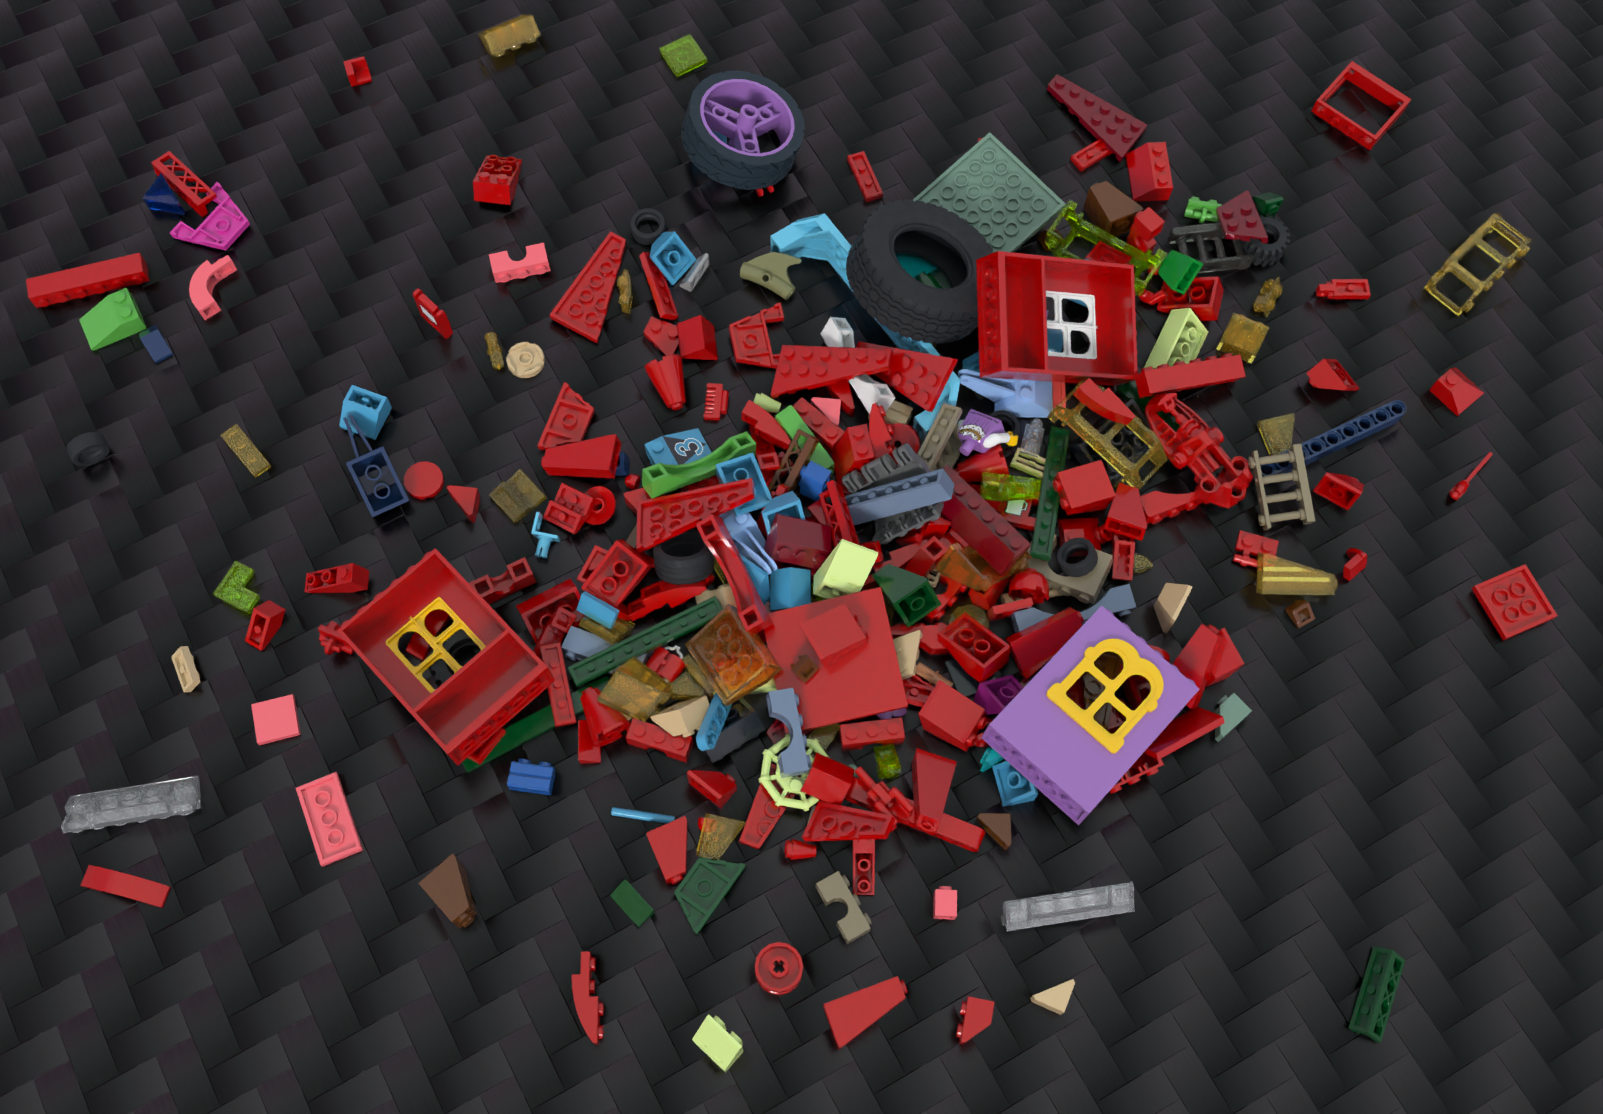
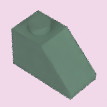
M1235 693L1230 697L1225 695L1217 702L1219 707L1215 710V713L1223 716L1225 722L1215 728V740L1217 742L1224 738L1252 711Z

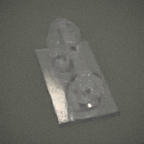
M1034 419L1031 425L1026 423L1019 452L1038 458L1045 430L1042 428L1043 423L1040 419Z

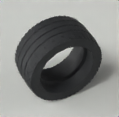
M687 530L653 547L656 574L667 583L677 585L693 584L706 579L713 572L714 555L704 543L697 530Z

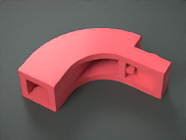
M228 255L218 259L212 265L208 260L197 268L191 278L189 286L190 298L204 320L221 311L212 296L215 285L237 270Z

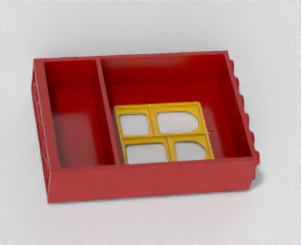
M436 548L427 552L422 560L416 565L410 566L404 575L392 581L386 590L378 593L368 605L361 607L356 615L350 620L344 621L340 628L336 630L457 766L555 681L550 670ZM433 610H444L452 617L454 622L439 636L434 637L425 627V618ZM460 629L464 630L481 649L464 666H460L443 647V643ZM407 632H417L434 650L428 658L416 667L412 666L398 649L399 639ZM443 659L454 671V674L440 687L433 689L423 678L422 674L437 660Z

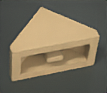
M1074 979L1035 994L1030 999L1033 1003L1061 1015L1066 1010L1074 988Z

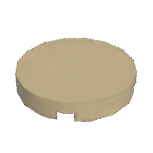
M521 342L515 344L508 351L509 353L506 357L508 368L517 377H533L544 367L545 358L543 351L536 344Z

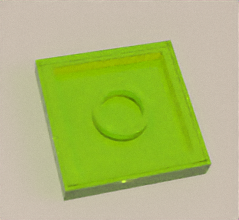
M690 34L659 48L661 55L676 77L707 63L706 56Z

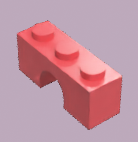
M544 243L525 246L527 254L521 261L511 260L507 251L489 254L495 282H507L512 279L526 278L530 275L544 274L550 271Z

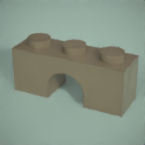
M839 871L816 883V889L826 906L832 902H841L846 906L848 913L837 922V927L848 944L870 932L871 928L869 925L872 923L866 912L862 914L859 908L861 903L855 893L852 895L848 889L850 883L845 875L841 876Z

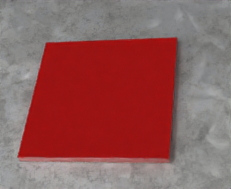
M881 587L768 613L773 624L765 628L764 632L776 690L793 688L794 694H798L799 706H797L798 714H801L803 718L801 731L908 707ZM845 603L847 608L852 607L858 618L855 621L858 626L862 624L866 629L868 635L865 637L868 642L825 668L799 624ZM804 654L819 668L806 683L801 681L791 670V664L795 665L800 660L798 656H804ZM784 724L785 733L789 734L788 728Z

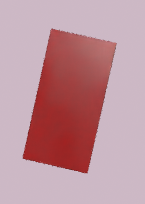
M1200 707L1192 709L1172 720L1143 753L1159 760L1224 724V718Z

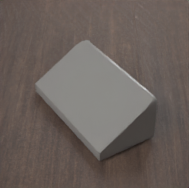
M707 253L698 257L681 282V288L690 292L694 289L709 266V255Z

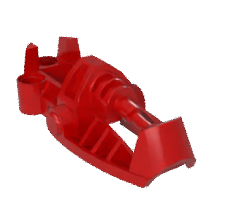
M1159 393L1155 395L1145 407V414L1151 431L1163 452L1176 468L1182 469L1188 465L1194 472V480L1198 484L1195 489L1196 496L1199 499L1207 500L1228 509L1244 499L1249 476L1248 461L1241 456H1236L1231 460L1219 445L1224 441L1222 432L1216 427L1210 428L1198 414L1177 399L1176 393ZM1161 411L1165 413L1170 412L1181 427L1175 432L1157 413ZM1222 465L1226 469V477L1230 480V483L1226 482L1223 485L1212 474ZM1234 466H1238L1240 470H1236ZM1203 486H1207L1210 491L1205 490ZM1232 491L1236 492L1237 496H1234Z

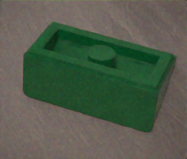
M626 879L610 895L638 927L655 913Z

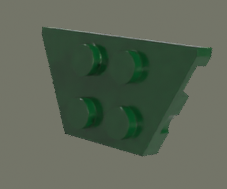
M699 857L674 891L696 935L699 934L746 868L745 864Z

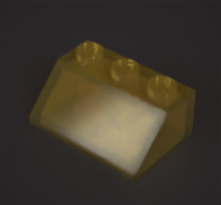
M523 14L482 31L478 35L489 55L498 57L505 54L504 50L509 48L515 50L520 48L523 42L527 41V44L536 41V37L540 36V32L533 15Z

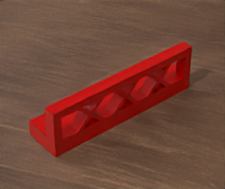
M168 151L151 162L156 175L201 217L208 214L205 205L217 198L216 193L176 156ZM168 159L173 161V165H164L163 163ZM175 171H184L185 174L184 176H176ZM187 181L196 182V187L186 186ZM199 192H207L209 194L203 199L198 197Z
M831 480L826 483L828 490L820 493L819 496L827 523L831 526V537L834 547L841 541L837 536L839 530L844 540L860 545L843 488L836 481ZM827 497H831L833 505L827 503ZM834 512L836 514L838 522H834L832 520Z

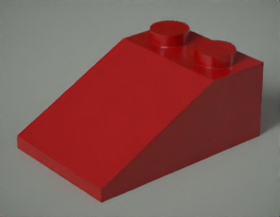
M1195 277L1184 295L1172 290L1163 280L1162 289L1166 291L1168 297L1158 302V311L1170 314L1171 310L1191 308L1200 321H1217L1224 291L1219 277Z
M616 540L581 589L617 609L641 582L654 563L641 553H638L625 540Z
M966 612L937 635L965 672L979 683L986 681L1009 662L1011 646Z

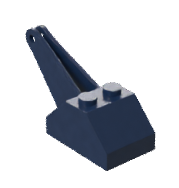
M351 414L349 416L369 451L361 455L347 418L344 417L343 420L356 458L347 461L346 465L371 516L374 517L408 502V496L384 447L372 450Z

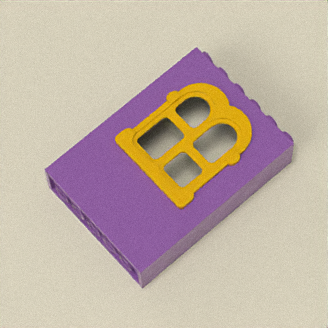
M1101 606L989 724L981 738L1079 825L1199 691V688L1194 681L1181 674L1175 665L1168 663L1160 652L1153 650L1147 645L1142 637L1134 634L1127 624L1121 623L1110 610ZM1104 652H1115L1123 660V670L1114 680L1109 679L1094 665V661ZM1084 672H1089L1105 686V690L1088 709L1083 710L1067 697L1066 692ZM1131 675L1145 677L1151 686L1150 694L1136 710H1130L1114 695L1115 691ZM1104 703H1110L1126 718V721L1114 734L1106 731L1093 718L1094 714Z

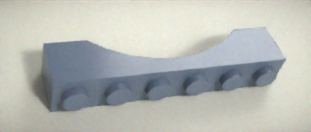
M1130 584L1110 588L1094 606L1080 612L1084 620L1082 625L1101 606L1110 610L1114 615L1119 614V617L1131 614V610L1136 608ZM1033 607L1014 612L1011 615L1014 631L1017 633L1055 614L1042 612Z

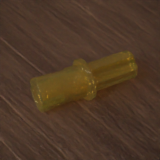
M487 333L485 335L488 347L487 354L490 355L493 368L500 369L504 366L501 355L502 348L498 344L496 333Z

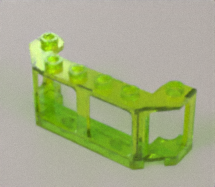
M1069 200L1046 234L1044 242L1055 257L1083 260L1067 251L1074 238L1080 236L1095 245L1102 241L1132 257L1129 264L1137 268L1134 273L1135 296L1142 295L1152 276L1163 264L1167 253L1158 249L1156 254L1152 255L1151 250H1148L1147 253L1138 250L1084 220V213H1075V208L1078 204ZM1063 216L1071 227V231L1064 240L1053 231ZM1152 269L1145 281L1139 279L1144 270Z

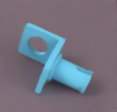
M536 512L531 534L538 538L539 541L534 556L539 558L542 556V558L547 559L550 542H560L561 539L557 535L539 532L543 516L540 512Z

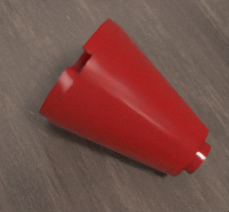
M680 355L663 356L661 361L657 362L655 359L647 363L645 371L667 408H672V410L683 408L686 399L683 365Z
M1000 443L989 448L985 453L978 452L958 463V468L955 469V472L967 483L1010 479Z
M589 687L582 692L580 700L595 747H598V743L601 746H605L622 737L621 732L624 729L628 732L631 725L629 720L598 688Z

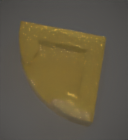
M1134 554L1133 574L1153 567L1149 559L1140 554Z

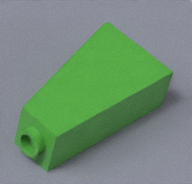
M789 405L775 415V420L784 429L791 442L798 429L814 436L792 405ZM802 435L798 440L800 449L804 447L808 439ZM818 443L809 462L813 461V463L820 464V466L827 468V470H831L832 476L835 463L822 445Z

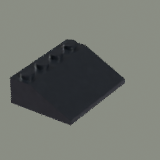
M1133 398L1121 400L1136 416L1128 425L1114 422L1102 416L1068 446L1081 465L1102 460L1113 490L1160 448L1147 418Z

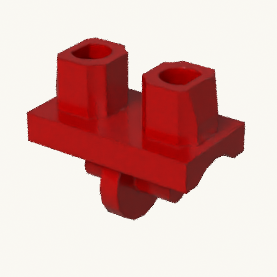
M331 621L326 626H319V641L325 647L326 654L331 655L334 651L340 653L342 650L352 655L354 652L353 648L336 631L340 628L338 623Z

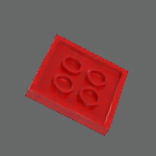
M1526 564L1471 588L1503 641L1558 616Z

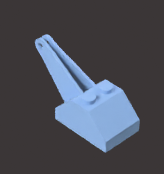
M968 369L958 371L960 384L993 401L994 412L1004 410L1016 417L1052 418V382L980 377V372Z
M731 509L719 515L723 519L738 552L767 572L768 575L772 573L771 569L774 571L778 569L773 559L763 550L766 541L749 512L736 516Z

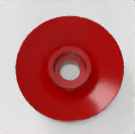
M602 486L592 487L585 493L596 498V502L586 522L592 525H600L612 517L616 508V500L614 494L609 489Z

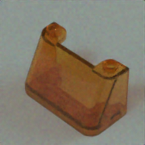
M958 542L948 548L937 564L936 570L941 575L974 590L986 591L991 585L1028 568V562L1032 556L1027 551L1016 559V563L1000 576L971 546L962 549Z

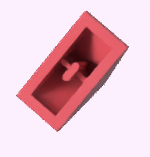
M813 397L811 405L839 427L841 399Z

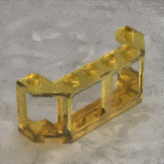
M1494 213L1445 261V264L1431 277L1424 289L1458 316L1464 311L1469 312L1475 305L1473 303L1474 299L1483 290L1486 292L1494 284L1492 281L1494 279L1498 280L1505 273V268L1510 269L1517 261L1515 260L1516 257L1521 258L1531 249L1529 245L1533 239L1527 238L1503 220V216L1499 213ZM1500 223H1502L1504 226H1506L1508 229H1510L1512 232L1518 235L1521 239H1523L1524 242H1522L1511 232H1509L1507 229L1501 226ZM1495 229L1518 248L1509 257H1504L1483 241L1482 238ZM1475 245L1500 264L1485 281H1480L1458 264ZM1447 272H1452L1474 290L1472 296L1462 307H1458L1435 288Z
M1081 380L1049 413L1047 418L1053 423L1060 419L1063 422L1061 424L1063 427L1066 424L1071 427L1124 477L1121 480L1123 483L1126 481L1130 486L1140 490L1148 479L1168 460L1160 439L1157 438L1152 430L1144 426L1138 417H1135L1126 426L1146 443L1150 449L1137 463H1131L1111 444V439L1125 426L1124 424L1116 423L1105 435H1102L1080 415V411L1085 407L1083 403L1080 402L1073 409L1062 407L1077 388L1085 382ZM1097 385L1102 392L1106 390L1104 387ZM1150 459L1156 467L1141 481L1139 469Z

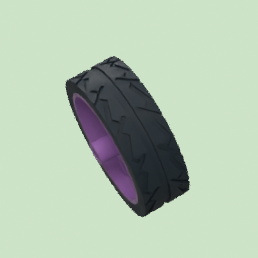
M739 70L719 72L702 80L694 89L682 124V143L693 164L716 182L745 190L766 188L782 180L792 168L805 134L803 133V130H805L804 118L793 97L770 79L755 73L751 74V72ZM729 108H739L741 110L737 113ZM773 129L778 136L780 147L770 152L760 153L757 137ZM711 130L730 138L728 145L721 141Z

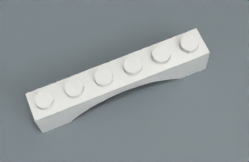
M830 317L821 332L828 347L855 348L854 333L846 318ZM866 374L854 376L855 379L849 380L869 414L872 404L878 403L879 406L882 405L886 412L895 399L887 384L879 383Z

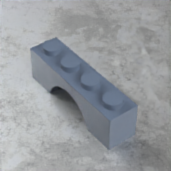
M793 688L769 691L766 695L769 717L782 721L790 734L788 748L777 757L781 778L806 774L811 767V760L805 751V747H807L806 735L802 734L801 731L803 718L801 714H798L797 706H799L798 694H794Z

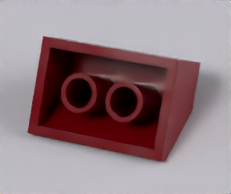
M776 513L763 550L773 560L819 569L831 554V526Z

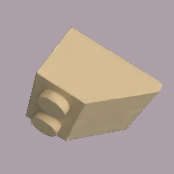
M707 696L676 703L651 716V719L672 736L683 735V737H688L695 733V729H700L710 704Z

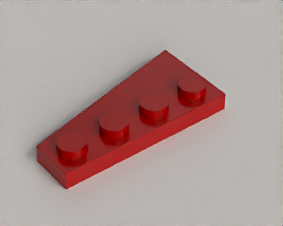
M771 763L769 776L775 775V764ZM776 780L771 781L781 795L783 792L782 788ZM762 783L759 784L739 839L740 843L755 849L761 847L787 808V806L779 805L778 807L775 805L776 802ZM787 793L784 798L793 799L796 794Z

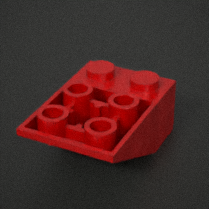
M497 155L486 156L473 180L474 201L511 205L517 188L522 159H516L515 157L504 158Z

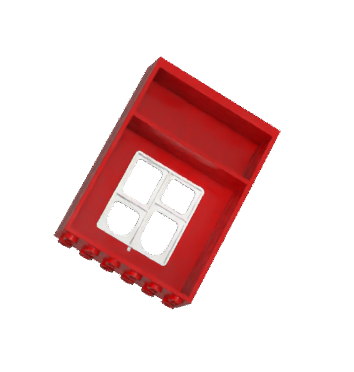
M997 251L976 260L980 377L1081 384L1090 378L1097 385L1113 386L1135 380L1134 375L1138 374L1134 265ZM1046 297L1054 299L1055 318L1053 321L1047 320ZM1063 298L1081 300L1087 305L1089 314L1084 323L1064 322L1062 320L1061 301ZM1047 328L1062 330L1064 349L1062 353L1048 352ZM1072 330L1084 332L1088 336L1090 346L1085 354H1074L1071 352L1070 333Z

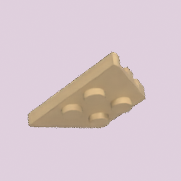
M920 630L893 639L902 680L915 676L916 661L920 652V638L922 639V632Z

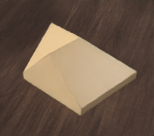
M1166 583L1157 601L1153 605L1164 633L1167 634L1176 621L1192 586Z

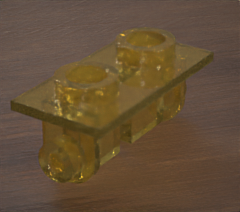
M1277 277L1276 281L1272 279L1265 281L1260 291L1261 295H1258L1253 304L1254 311H1264L1265 317H1268L1270 310L1274 309L1275 300L1282 293L1279 277Z

